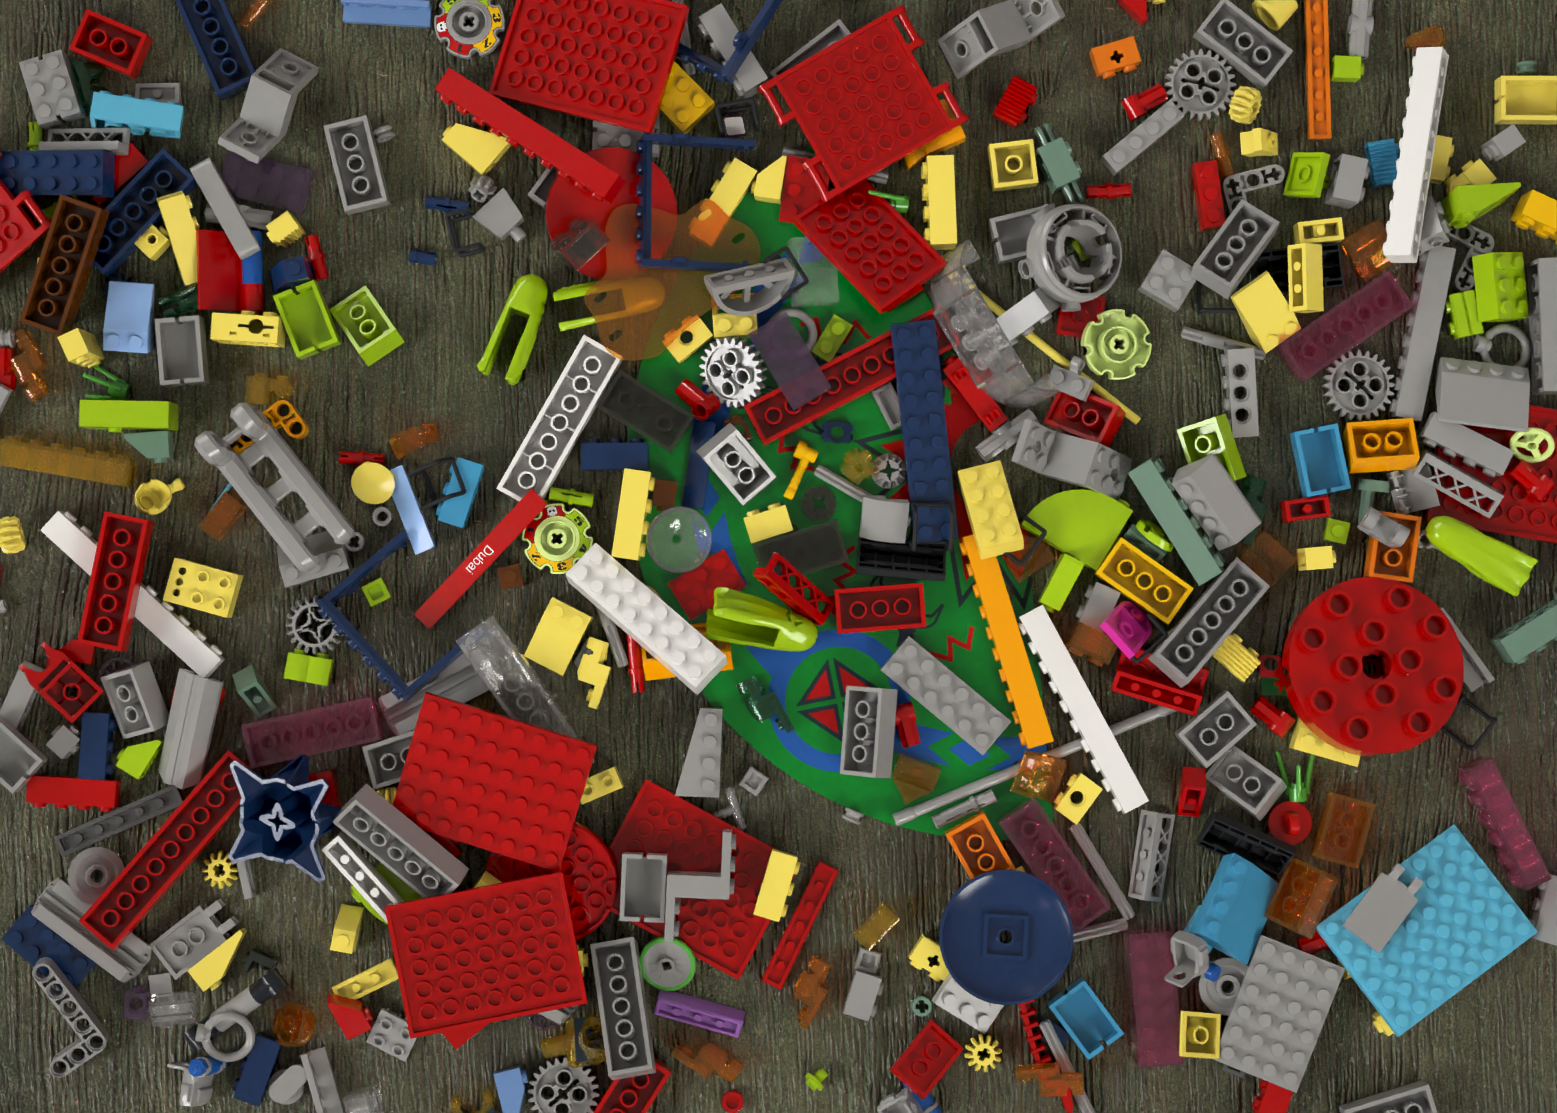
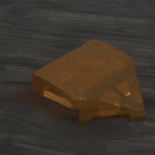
M1023 536L1024 549L1010 553L1022 561L1038 537ZM1042 540L1025 565L1020 566L1007 557L1006 566L1019 584L1054 561L1055 557Z
M900 753L892 776L904 804L907 805L915 799L931 794V791L935 788L941 768Z

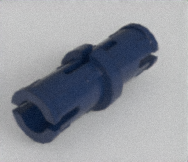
M427 195L425 200V209L444 211V213L471 207V201L452 199L451 196L443 198Z

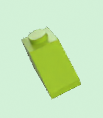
M164 739L128 746L126 749L123 748L116 758L119 760L116 766L138 780L143 779L162 749Z

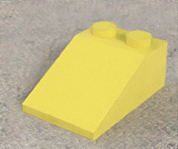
M1267 271L1230 296L1252 342L1265 354L1301 329L1295 313L1289 312L1288 302Z
M552 597L524 656L563 676L593 617Z

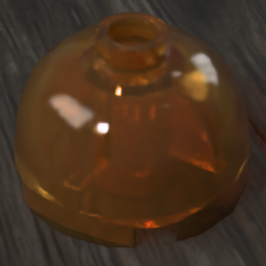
M287 1002L285 1003L286 1006L283 1009L279 1008L275 1014L272 1027L273 1033L277 1034L279 1040L276 1039V1041L280 1045L301 1047L308 1043L315 1034L316 1016L304 1004Z

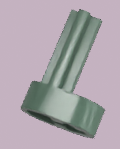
M1359 478L1358 490H1361L1358 523L1361 521L1367 508H1373L1374 492L1389 493L1390 481Z

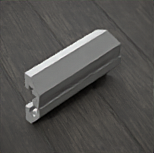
M481 644L458 657L440 673L435 681L427 684L409 701L405 702L402 698L398 700L391 692L378 698L381 712L390 729L397 736L408 733L416 727L426 692L466 703L502 684V668L498 664L494 653ZM418 678L406 683L408 687Z
M179 668L158 768L165 784L185 789L199 784L202 780L224 682L213 678H203L199 675H194L192 671Z
M60 877L50 882L36 900L31 914L119 981L125 983L138 976L151 959L152 947L131 932L118 949L111 950L79 922L80 918L92 905L81 902L69 889V884Z

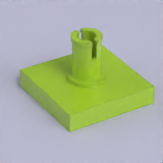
M1293 152L1283 195L1287 197L1320 198L1322 189H1326L1329 186V183L1324 182V180L1330 181L1329 176L1326 175L1330 154L1325 152Z

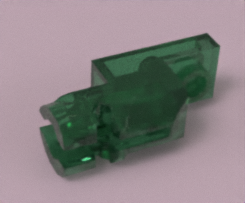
M198 282L158 299L159 305H162L164 308L174 303L179 305L178 308L172 307L163 311L166 318L177 317L188 311L194 312L198 310Z
M1246 474L1247 477H1245L1242 485L1249 492L1245 490L1241 492L1262 522L1268 505L1259 502V500L1263 498L1267 482L1256 476ZM1260 525L1244 537L1240 544L1251 547Z
M755 676L736 685L741 695L751 693L750 698L745 700V704L754 719L761 723L776 714L778 718L775 719V722L780 731L785 729L786 733H789L795 729L774 690L765 694L764 687L757 681Z

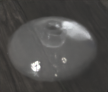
M672 507L662 511L653 519L647 531L646 544L651 558L659 567L674 573H685L694 570L705 561L711 549L712 534L707 521L697 511L686 507ZM674 535H678L679 541L677 543H674L672 540Z

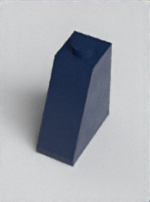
M304 256L281 260L268 272L274 294L289 289H296V286L315 280L311 261Z

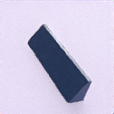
M694 421L682 507L704 510L710 467L696 451L715 436L716 422Z

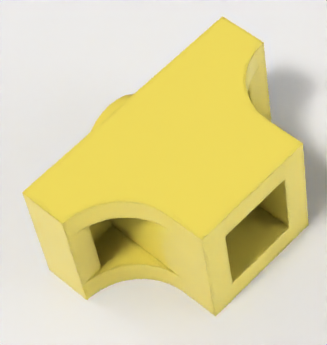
M1263 128L1240 133L1241 155L1247 157L1278 155L1277 133Z

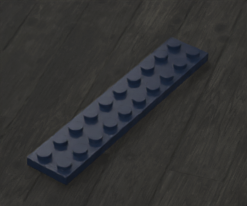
M935 319L890 324L912 528L914 520L912 503H951L955 512L953 539H957L959 536ZM917 507V542L949 540L950 511L948 507Z

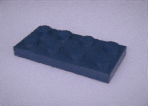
M30 905L1 940L33 967L39 959L43 957L51 958L76 989L97 963L31 914L34 906ZM39 967L41 973H49V969L47 967ZM55 984L60 990H63L60 984Z

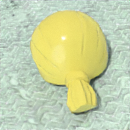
M181 478L175 479L168 485L160 480L151 479L147 483H142L136 490L135 505L142 513L147 515L162 513L169 506L172 494L183 490L185 484Z

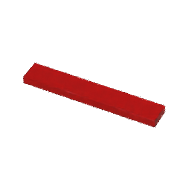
M818 861L761 981L780 990L782 989L839 872L838 869Z

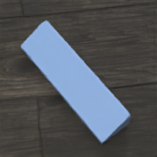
M404 465L391 469L390 471L395 476V488L392 497L415 555L435 548V542L423 512L420 510L419 502Z

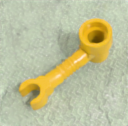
M799 440L792 455L800 459V462L783 495L790 500L793 499L808 463H814L819 451L808 447V444Z

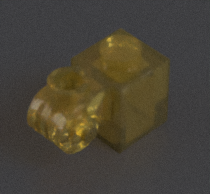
M254 373V376H247L244 402L270 406L273 392L284 399L291 397L293 386L289 383V376L276 375V379L267 378L268 374Z

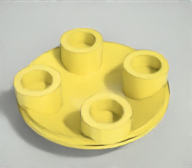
M366 461L354 471L351 478V486L355 495L363 502L380 504L392 496L395 488V476L385 466Z

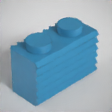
M1394 138L1365 144V156L1368 159L1367 166H1370L1369 178L1371 188L1393 185V181L1397 177V156L1400 155L1399 146L1397 143H1394Z

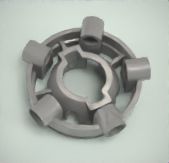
M1045 204L1031 214L1035 223L1027 240V259L1021 260L1018 264L1020 275L1024 279L1034 278L1045 294L1061 302V311H1080L1081 303L1093 300L1105 293L1119 276L1122 264V247L1115 227L1101 211L1084 204H1067L1053 209L1048 204ZM1065 211L1076 212L1075 220L1069 221L1067 224L1060 226L1054 233L1048 234L1050 229L1056 227L1068 217ZM1101 235L1105 244L1098 245L1095 237ZM1066 237H1072L1081 244L1085 256L1091 258L1089 268L1082 267L1077 272L1070 265L1063 268L1058 266L1056 259L1065 255L1064 241ZM1054 272L1061 278L1060 281H1059V279L1055 276ZM1096 278L1102 280L1099 287L1093 293H1091V287H1067L1069 282L1087 284Z

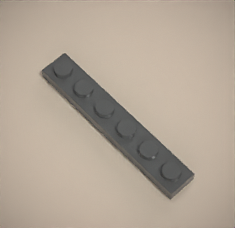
M171 785L53 838L61 856L65 857L177 808L184 799L180 789Z

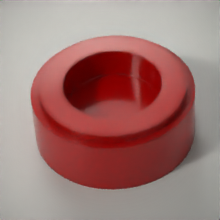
M729 1090L723 1095L722 1106L725 1111L737 1113L742 1109L744 1098L739 1091Z

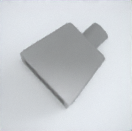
M504 188L473 215V218L480 225L502 241L510 235L519 243L527 235L519 226L525 219Z

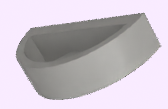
M787 258L768 261L765 264L759 263L705 275L704 282L708 292L723 311L736 316H749L770 308L782 298L793 281L795 269ZM757 285L765 286L761 291L750 296L751 287ZM743 289L742 298H727L732 291Z

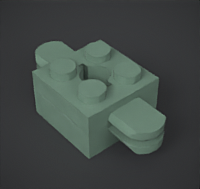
M1047 123L1042 124L1044 134L1039 126L1034 128L1035 135L1041 145L1035 152L1036 162L1052 195L1063 191L1068 204H1076L1075 199L1079 204L1083 203L1084 199L1077 185L1082 171L1078 162H1073L1070 155L1072 149L1068 141L1064 142L1062 137L1055 139Z

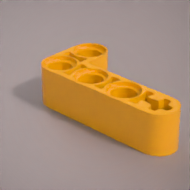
M280 400L263 411V414L271 419V423L276 430L283 427L289 436L296 439H302L308 435V424L292 403ZM288 405L289 414L282 417L280 415V408ZM300 423L302 431L295 435L292 431L293 425ZM243 434L238 438V441L235 440L230 445L235 446L233 450L241 454L254 441L246 442Z

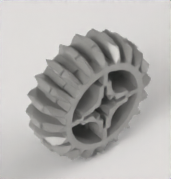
M314 595L313 602L309 596L305 597L306 604L301 600L297 601L300 608L292 606L291 610L295 612V615H287V618L293 619L292 623H286V627H292V630L288 631L287 635H295L290 642L296 643L299 641L297 649H301L305 645L304 652L306 654L310 652L311 648L313 655L318 653L319 648L322 654L327 653L326 646L330 650L334 649L332 641L336 644L341 642L336 637L338 634L333 628L330 636L324 641V628L333 622L329 618L327 620L320 618L318 613L315 612L314 607H319L316 602L319 599L318 595ZM308 610V621L299 627L302 614ZM314 619H316V622H325L317 627L318 631H315L316 628H307L314 624ZM311 632L314 638L317 639L318 644L307 641L301 633Z

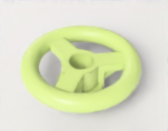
M1528 427L1527 432L1517 431L1513 434L1509 442V448L1515 451L1513 455L1517 459H1523L1528 463H1536L1552 455L1555 442L1547 431ZM1545 438L1548 442V448L1541 454L1538 448L1541 441ZM1516 447L1526 448L1532 452L1533 456L1520 453Z

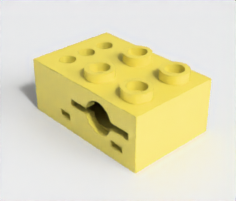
M241 311V314L212 313L210 339L219 344L285 348L286 329L281 316L273 312H263V316L254 315L255 312Z
M174 557L163 600L218 616L232 618L244 575Z

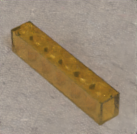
M8 435L7 439L0 438L1 466L131 488L136 462L129 461L130 456L116 454V458L107 457L108 452L95 450L94 454L86 453L85 448L73 447L71 451L65 450V445L51 443V447L42 446L43 441L30 439L29 443L21 442V437Z

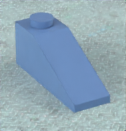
M521 1064L496 1070L493 1075L502 1112L520 1113L526 1083L529 1082L527 1070H523Z

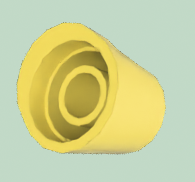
M1255 0L1252 3V9L1268 28L1278 31L1298 9V4L1296 0Z

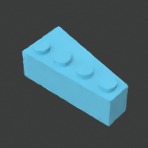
M108 91L93 93L90 111L91 128H129L132 135L141 136L145 132H149L153 137H181L184 106H180L179 103L171 101L161 103L152 98L136 99L128 94L117 96Z

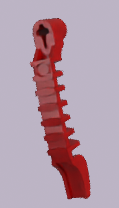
M1035 999L1017 1004L1020 1007L1019 1014L1021 1019H1023L1022 1026L1026 1031L1027 1036L1025 1037L1030 1045L1029 1050L1034 1057L1033 1062L1038 1068L1039 1077L1043 1079L1046 1087L1055 1090L1060 1095L1067 1113H1072V1095L1066 1080L1060 1075H1052L1047 1078V1075L1060 1070L1058 1063L1044 1068L1042 1064L1051 1061V1055L1048 1053L1040 1057L1038 1052L1045 1050L1046 1046L1044 1042L1038 1045L1035 1044V1040L1043 1038L1040 1031L1032 1033L1031 1028L1039 1026L1038 1019L1029 1021L1028 1018L1031 1015L1037 1014L1036 1008H1031L1030 1003L1035 1002Z

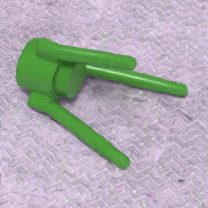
M874 190L868 191L871 195L888 200L889 204L900 215L901 213H907L909 206L908 196L892 195Z
M99 365L94 367V369L114 381L110 383L86 373L82 374L83 377L109 387L108 393L111 394V396L85 394V398L125 401L130 385L126 384V380L118 378Z
M1275 751L1282 779L1287 786L1285 795H1289V801L1291 802L1307 801V794H1310L1314 755L1311 754L1309 758L1305 786L1304 782H1301V766L1297 765L1296 782H1292L1290 787L1280 753Z

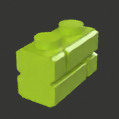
M1475 290L1448 295L1444 312L1449 314L1450 322L1447 324L1449 334L1453 335L1454 340L1484 333L1482 322H1478Z

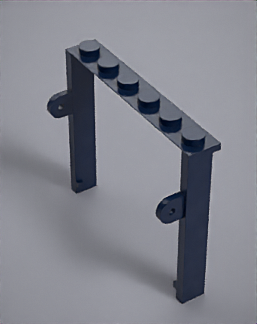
M767 0L746 33L739 31L735 35L733 40L735 51L725 66L679 43L676 58L684 64H693L694 68L703 74L706 72L712 74V77L720 83L725 81L732 85L734 82L733 77L783 0Z
M644 133L640 140H637L636 152L640 153V162L636 164V175H640V183L636 185V197H639V205L636 206L635 212L636 219H639V227H636L635 240L639 241V249L635 251V262L638 263V269L723 272L754 265L747 264L746 260H743L741 264L689 261V258L674 257L671 260L651 259L652 144L752 150L755 147V140L690 136L689 134L666 135Z
M403 530L326 596L318 599L316 602L319 606L318 613L325 620L329 618L334 623L332 628L339 636L342 634L348 639L346 643L354 652L358 650L363 655L361 660L369 668L373 666L377 670L375 675L383 684L387 682L392 687L390 689L391 693L398 700L402 698L407 702L427 684L435 681L443 670L489 632L492 627L485 620L408 687L333 604L344 594L349 596L354 593L359 587V581L397 549L406 547L405 543L409 540V537Z

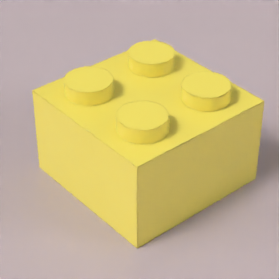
M1033 139L989 144L987 151L993 192L1037 186L1039 182Z

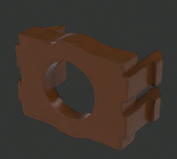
M734 414L731 420L729 418L724 420V427L729 423L733 426L741 425L744 428L743 437L747 442L751 441L753 437L740 415Z

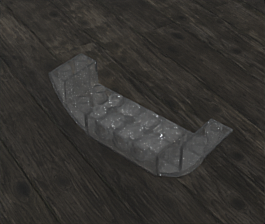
M968 239L941 256L947 262V265L942 271L931 278V296L935 310L933 315L961 362L969 370V375L978 389L981 388L999 403L1017 409L1031 408L1057 394L1059 390L1049 373L1034 381L1031 379L965 268L980 259L970 240Z

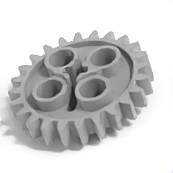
M1202 49L1198 51L1197 55L1191 50L1189 57L1183 53L1181 55L1182 61L1176 58L1174 60L1176 67L1170 65L1168 68L1172 74H1166L1165 76L1166 79L1170 80V82L1164 84V87L1170 88L1166 92L1167 96H1172L1171 101L1176 104L1178 109L1182 110L1181 113L1183 115L1189 114V120L1194 115H1197V120L1201 121L1204 115L1208 121L1211 118V113L1217 117L1219 115L1218 109L1224 112L1226 110L1224 104L1229 105L1231 103L1228 97L1234 96V92L1230 89L1234 88L1236 83L1230 82V80L1235 77V74H1228L1232 66H1224L1226 59L1221 62L1218 61L1219 54H1216L1214 58L1211 57V50L1206 55H1203ZM1187 68H1195L1197 70V76H1190L1187 72ZM1215 73L1219 78L1218 82L1210 81L1208 74ZM1181 79H1185L1186 81L1191 83H1184L1181 81ZM1198 81H1201L1202 86H1204L1201 90L1198 89ZM1214 87H1215V88H1218L1219 91L1216 92L1215 90H1213V89H1211V88H1214ZM1188 88L1192 96L1189 98L1184 97L1181 89ZM1203 94L1211 95L1213 102L1210 104L1204 102Z
M731 336L722 337L710 343V347L705 349L706 355L701 356L705 363L699 365L705 371L700 373V376L706 378L702 384L709 385L706 392L713 391L714 395L717 398L719 397L720 404L726 402L727 407L734 405L735 408L756 400V397L762 394L760 389L765 388L761 381L767 379L766 376L762 375V372L767 369L760 365L764 359L757 358L760 351L753 352L754 344L747 346V339L740 341L739 336L734 338Z
M1356 350L1355 356L1351 351H1348L1347 358L1343 354L1339 355L1340 362L1333 360L1334 368H1326L1330 375L1323 376V379L1328 381L1327 384L1322 385L1323 388L1328 389V392L1323 394V396H1330L1331 398L1327 405L1334 403L1335 406L1332 411L1341 410L1339 417L1348 414L1347 418L1349 421L1355 416L1357 422L1362 419V415L1365 420H1370V413L1374 417L1379 416L1377 409L1382 412L1385 411L1383 403L1390 404L1391 401L1387 396L1394 395L1392 391H1389V388L1395 386L1394 383H1389V379H1392L1394 375H1387L1386 373L1390 367L1383 368L1382 365L1385 360L1377 362L1378 355L1375 354L1370 358L1369 351H1365L1363 356L1360 350ZM1356 364L1363 368L1361 376L1354 373V366ZM1345 371L1348 372L1349 376H1350L1352 379H1350L1349 377H1347V376L1344 374V372H1345ZM1340 380H1344L1348 385L1345 392L1341 391L1338 387ZM1371 380L1377 381L1379 385L1377 391L1371 390L1369 386ZM1360 381L1362 383L1361 389L1356 390V383ZM1366 393L1370 394L1373 399L1370 400ZM1356 395L1362 397V407L1355 405L1354 398Z
M557 1056L554 1064L548 1059L547 1068L541 1064L539 1066L541 1073L536 1071L533 1073L537 1080L532 1079L529 1082L534 1086V1088L528 1089V1093L533 1094L528 1099V1102H535L531 1110L538 1109V1113H560L557 1105L564 1103L569 1108V1111L566 1113H593L594 1109L591 1105H598V1101L593 1099L600 1095L599 1092L594 1091V1089L599 1087V1083L592 1082L596 1075L589 1076L591 1067L584 1070L582 1062L579 1065L576 1064L575 1057L572 1062H568V1057L565 1056L563 1062H560ZM567 1072L571 1079L568 1082H563L559 1078V1073ZM575 1079L579 1080L577 1084L569 1089L567 1096L562 1095L555 1104L549 1106V1102L559 1095L560 1088L565 1090ZM547 1086L551 1087L554 1090V1095L547 1097L543 1094L542 1089ZM577 1088L583 1089L585 1097L579 1099L575 1097L573 1091Z

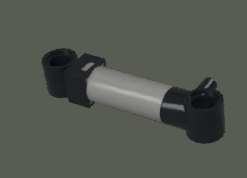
M275 967L198 1023L205 1024L212 1016L221 1012H235L245 1017L289 984L277 967ZM222 1021L212 1028L210 1040L216 1038L236 1022ZM198 1023L182 1034L194 1052L203 1047L202 1042L195 1041Z

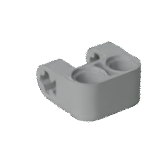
M1372 507L1367 508L1357 526L1359 530L1391 548L1401 547L1410 533V529L1398 524Z

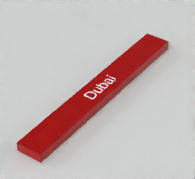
M532 488L415 612L414 616L430 630L548 505V502Z

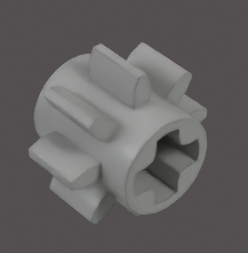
M481 175L479 179L474 177L470 182L471 186L468 191L471 192L474 200L484 203L486 199L490 200L495 196L494 192L497 187L492 178Z

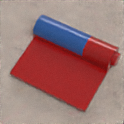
M196 230L198 310L255 312L254 315L260 316V312L264 311L263 249L242 261L225 231ZM252 231L262 249V232Z

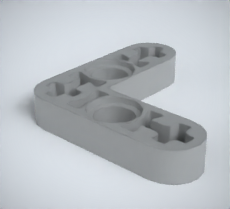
M1273 164L1226 177L1222 182L1221 189L1228 216L1233 212V202H1240L1242 199L1247 202L1245 193L1275 186L1282 182L1285 177L1284 169L1280 165ZM1272 169L1276 173L1279 172L1280 175L1276 180L1273 177L1267 178L1265 180L1266 184H1264L1263 175H1269ZM1254 174L1258 177L1259 183L1257 186H1250L1248 184L1247 178L1249 175ZM1229 180H1232L1234 184L1237 183V187L1234 189L1235 195L1240 193L1239 197H1234L1231 200L1229 196L1233 195L1232 189H1227L1226 187L1230 182Z
M1471 224L1464 227L1469 231L1468 239L1464 240L1459 237V229L1455 228L1453 234L1448 232L1449 239L1469 248L1452 281L1453 288L1457 292L1469 291L1475 284L1474 276L1469 275L1466 279L1468 286L1460 287L1461 282L1458 281L1464 278L1467 272L1474 274L1473 269L1468 266V259L1473 256L1491 253L1495 244L1490 234ZM1475 233L1477 234L1475 239L1481 241L1485 238L1488 247L1480 248L1481 243L1473 241L1472 244L1470 243Z

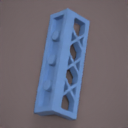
M341 0L344 6V23L431 28L433 6L430 1Z

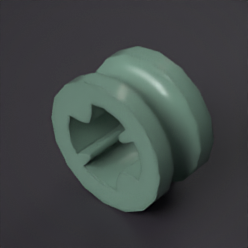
M1522 61L1516 64L1519 67L1517 75L1523 76L1537 73V69H1535L1537 61Z
M922 995L914 998L912 1010L916 1015L924 1017L931 1012L932 1004L929 998ZM920 1000L928 1004V1008H924L925 1011L920 1012L919 1008L915 1007L916 1003L919 1004L918 1001Z

